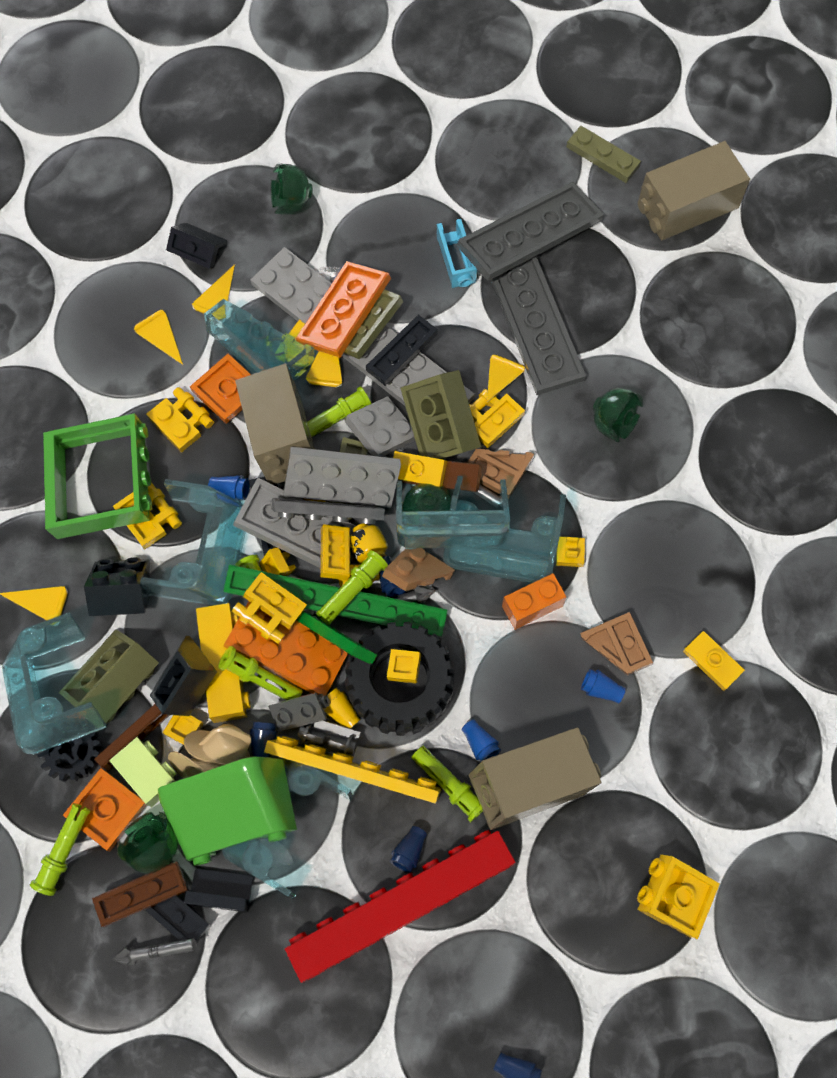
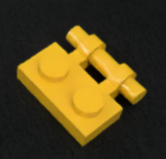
M177 387L173 391V395L178 399L174 404L165 398L146 415L182 453L201 437L200 432L196 428L203 424L205 428L209 429L213 426L214 421L209 417V412L204 407H199L194 402V397L189 392H185L181 387ZM185 409H188L193 414L188 420L182 414Z
M484 389L479 394V398L471 405L469 404L479 441L489 448L525 415V410L508 394L504 395L500 400L496 398L498 395L496 394L487 402L488 390ZM486 405L490 406L491 408L483 415L479 412Z
M153 483L148 486V494L151 497L152 505H156L160 513L153 516L149 510L150 521L126 525L144 550L167 535L162 528V525L165 523H169L173 529H177L182 525V522L177 517L178 512L176 509L168 505L164 499L165 495L160 489H156ZM132 492L113 505V508L118 510L133 507L134 493Z
M261 572L244 593L243 597L251 602L249 607L246 608L238 602L232 612L240 617L242 623L245 625L249 623L262 632V637L267 640L270 638L279 644L285 635L276 629L281 623L290 629L307 604ZM258 609L272 617L269 623L255 614Z

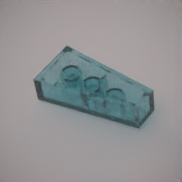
M222 299L204 313L206 331L253 374L286 363L293 380H296L314 362V347L297 342L295 337L290 334H283L273 329L271 324L266 321L260 322L253 318L251 313L225 299Z

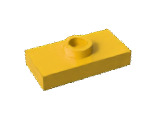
M394 451L393 458L400 459L401 462L398 479L437 487L443 486L447 466L446 460Z
M322 525L320 577L341 580L349 579V527Z
M704 631L683 650V653L723 691L745 671Z

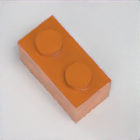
M554 573L504 596L502 608L514 630L563 607L566 595Z

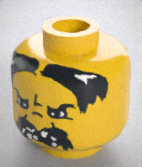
M362 523L353 528V534L350 536V548L358 562L362 563L367 558V553L370 550L378 553L381 557L386 556L385 552L388 549V544L378 526Z

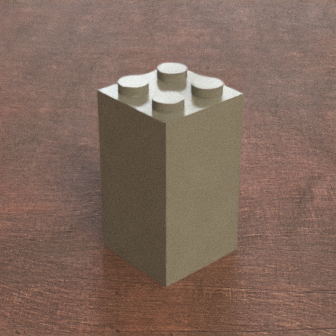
M723 141L647 172L638 200V208L648 218L651 230L657 233L662 241L738 209L749 184L750 177L726 141Z
M286 363L235 380L253 455L267 482L270 484L285 481L290 447L315 449L300 394Z
M578 727L483 760L469 774L490 830L582 797L602 783L600 769L592 761L588 752V741L580 733Z

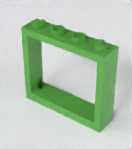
M135 413L43 433L45 529L56 539L150 521L149 510H152V500L148 494V486L151 485V478L147 470V462H149L150 456L145 443V438H148V429L146 424L142 423ZM131 435L134 506L67 520L65 449Z

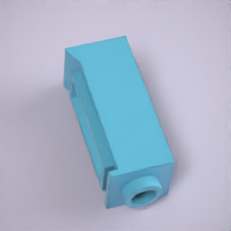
M461 219L456 220V231L445 234L442 223L437 224V240L452 288L467 287L472 283H476L477 276L476 267L461 250L460 253L465 269L455 271L449 253L448 245L457 244L458 239L466 236Z

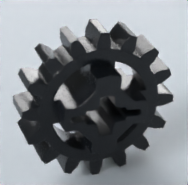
M63 719L61 727L53 723L51 725L53 732L51 734L48 732L43 733L44 737L47 738L46 742L38 743V746L44 749V752L37 755V758L40 760H45L41 768L45 771L50 770L48 775L54 779L59 775V780L65 783L68 777L72 781L78 782V774H82L87 778L89 776L87 769L89 767L94 769L98 767L93 761L100 754L96 749L103 746L102 742L95 740L99 733L95 730L90 731L92 726L87 722L81 726V721L78 719H74L72 725L68 720ZM77 732L81 735L77 734L74 737H70L67 733ZM66 742L73 746L71 750L74 758L68 755L69 750ZM71 764L74 768L63 769L59 768V766Z

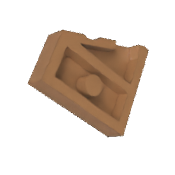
M475 449L467 463L482 465L480 484L509 499L532 462L534 454L531 452H526L525 455L509 454L510 451L499 450L492 452L487 449Z
M411 542L385 568L382 577L404 591L415 589L417 586L433 584L437 578L444 577L445 580H450L455 569Z
M630 612L580 633L581 638L627 676L653 665V661Z

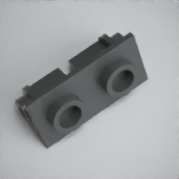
M312 693L275 703L268 707L279 732L326 720L327 717L324 711L330 705V699L327 695Z
M323 720L301 726L298 737L300 738L299 743L318 745L326 748L328 752H341L354 757L361 731Z

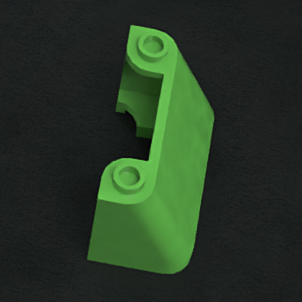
M249 757L158 788L159 801L187 861H193L194 865L211 862V857L216 855V851L257 838H268L269 842L284 840L287 838L286 833L297 830L283 759Z

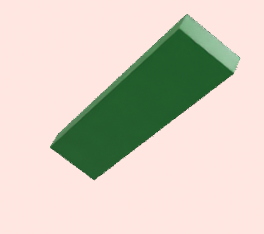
M303 611L297 619L298 622L350 655L368 664L374 662L377 654L330 625H327L319 618Z

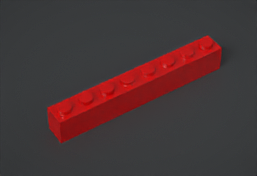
M487 830L474 838L476 843L467 848H465L464 844L455 847L448 852L449 858L442 862H439L438 858L422 866L424 872L413 877L412 873H409L396 881L398 886L388 892L384 887L369 896L370 902L360 906L359 902H356L343 910L344 916L334 921L332 917H329L316 925L318 930L307 936L305 932H302L289 940L291 945L286 947L285 951L300 983H305L514 866L516 862L499 831L491 834L490 830Z

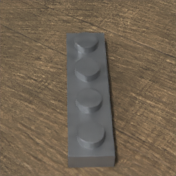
M272 498L271 509L274 512H278L279 517L294 518L296 513L305 514L306 519L322 520V516H333L332 520L338 522H349V518H359V523L375 524L376 520H384L385 509L379 506Z

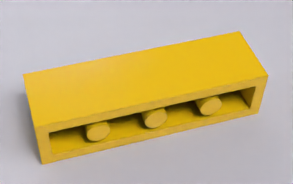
M229 603L196 608L201 651L217 670L215 677L206 689L209 718L213 723L247 718L246 709L251 708L248 691L244 692L243 682L239 680V676L226 669L222 671L218 668L219 662L227 648L223 647L224 643L239 619V616L232 612L233 609ZM234 661V664L241 667L240 663Z

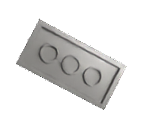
M290 447L284 496L391 508L401 462L400 459Z
M257 478L233 526L319 568L321 565L322 525L349 527L350 536L355 525L349 522L333 521V516H322V520L306 519L305 514L296 513L294 518L279 517L278 512H274L271 509L272 498L303 499L284 496V490L260 478Z

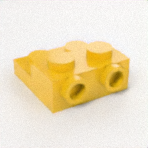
M660 855L659 858L654 859L650 864L649 874L652 876L648 886L642 887L638 893L637 901L640 903L638 910L656 921L669 925L688 937L698 940L720 883L673 856Z

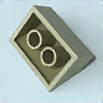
M459 370L439 374L400 388L420 456L442 459L481 447Z
M115 629L61 689L59 694L98 727L102 728L115 717L116 711L121 705L133 697L135 689L143 680L148 679L153 674L154 668L159 662L137 642Z

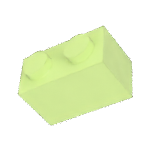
M136 737L109 761L144 803L152 808L159 802L158 788L176 782L173 777L177 773L166 761L163 764L158 761L155 756L159 752L149 740L143 743Z

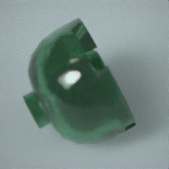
M276 164L273 173H277L276 180H271L272 207L278 208L275 214L297 213L305 207L308 198L312 197V184L308 183L306 174L299 167L291 164Z
M614 388L598 397L593 405L594 422L598 431L615 442H620L619 438L626 439L634 430L640 418V415L636 412L638 406L643 407L642 396L630 389Z
M419 483L413 486L406 493L402 504L403 519L407 527L425 537L437 536L445 532L453 522L456 513L455 501L450 491L444 486L438 487L427 483Z
M152 812L140 816L124 831L127 834L124 842L122 843L119 840L117 854L127 866L135 871L142 873L156 872L169 865L176 855L179 842L168 818L162 812H159L160 815H154Z

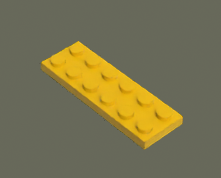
M277 736L276 740H268L265 747V753L432 803H436L439 800L442 789L436 787L437 781L425 777L418 778V781L409 779L408 772L394 768L386 772L380 770L381 764L367 760L361 761V764L352 762L354 757L351 755L337 752L333 753L332 756L325 753L326 748L314 744L302 747L298 745L299 740L287 736Z

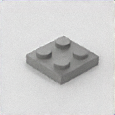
M388 396L346 416L345 423L371 456L384 457L415 441L411 424Z

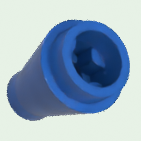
M242 475L211 477L208 483V490L211 493H216L239 502L246 500L249 495L250 483L249 479H245Z
M591 669L585 675L581 685V690L585 691L587 696L614 701L618 704L623 699L626 688L618 685L601 671H593Z
M471 720L462 727L461 730L465 734L476 760L482 762L497 756L501 752L498 746L499 742L484 730L476 720Z

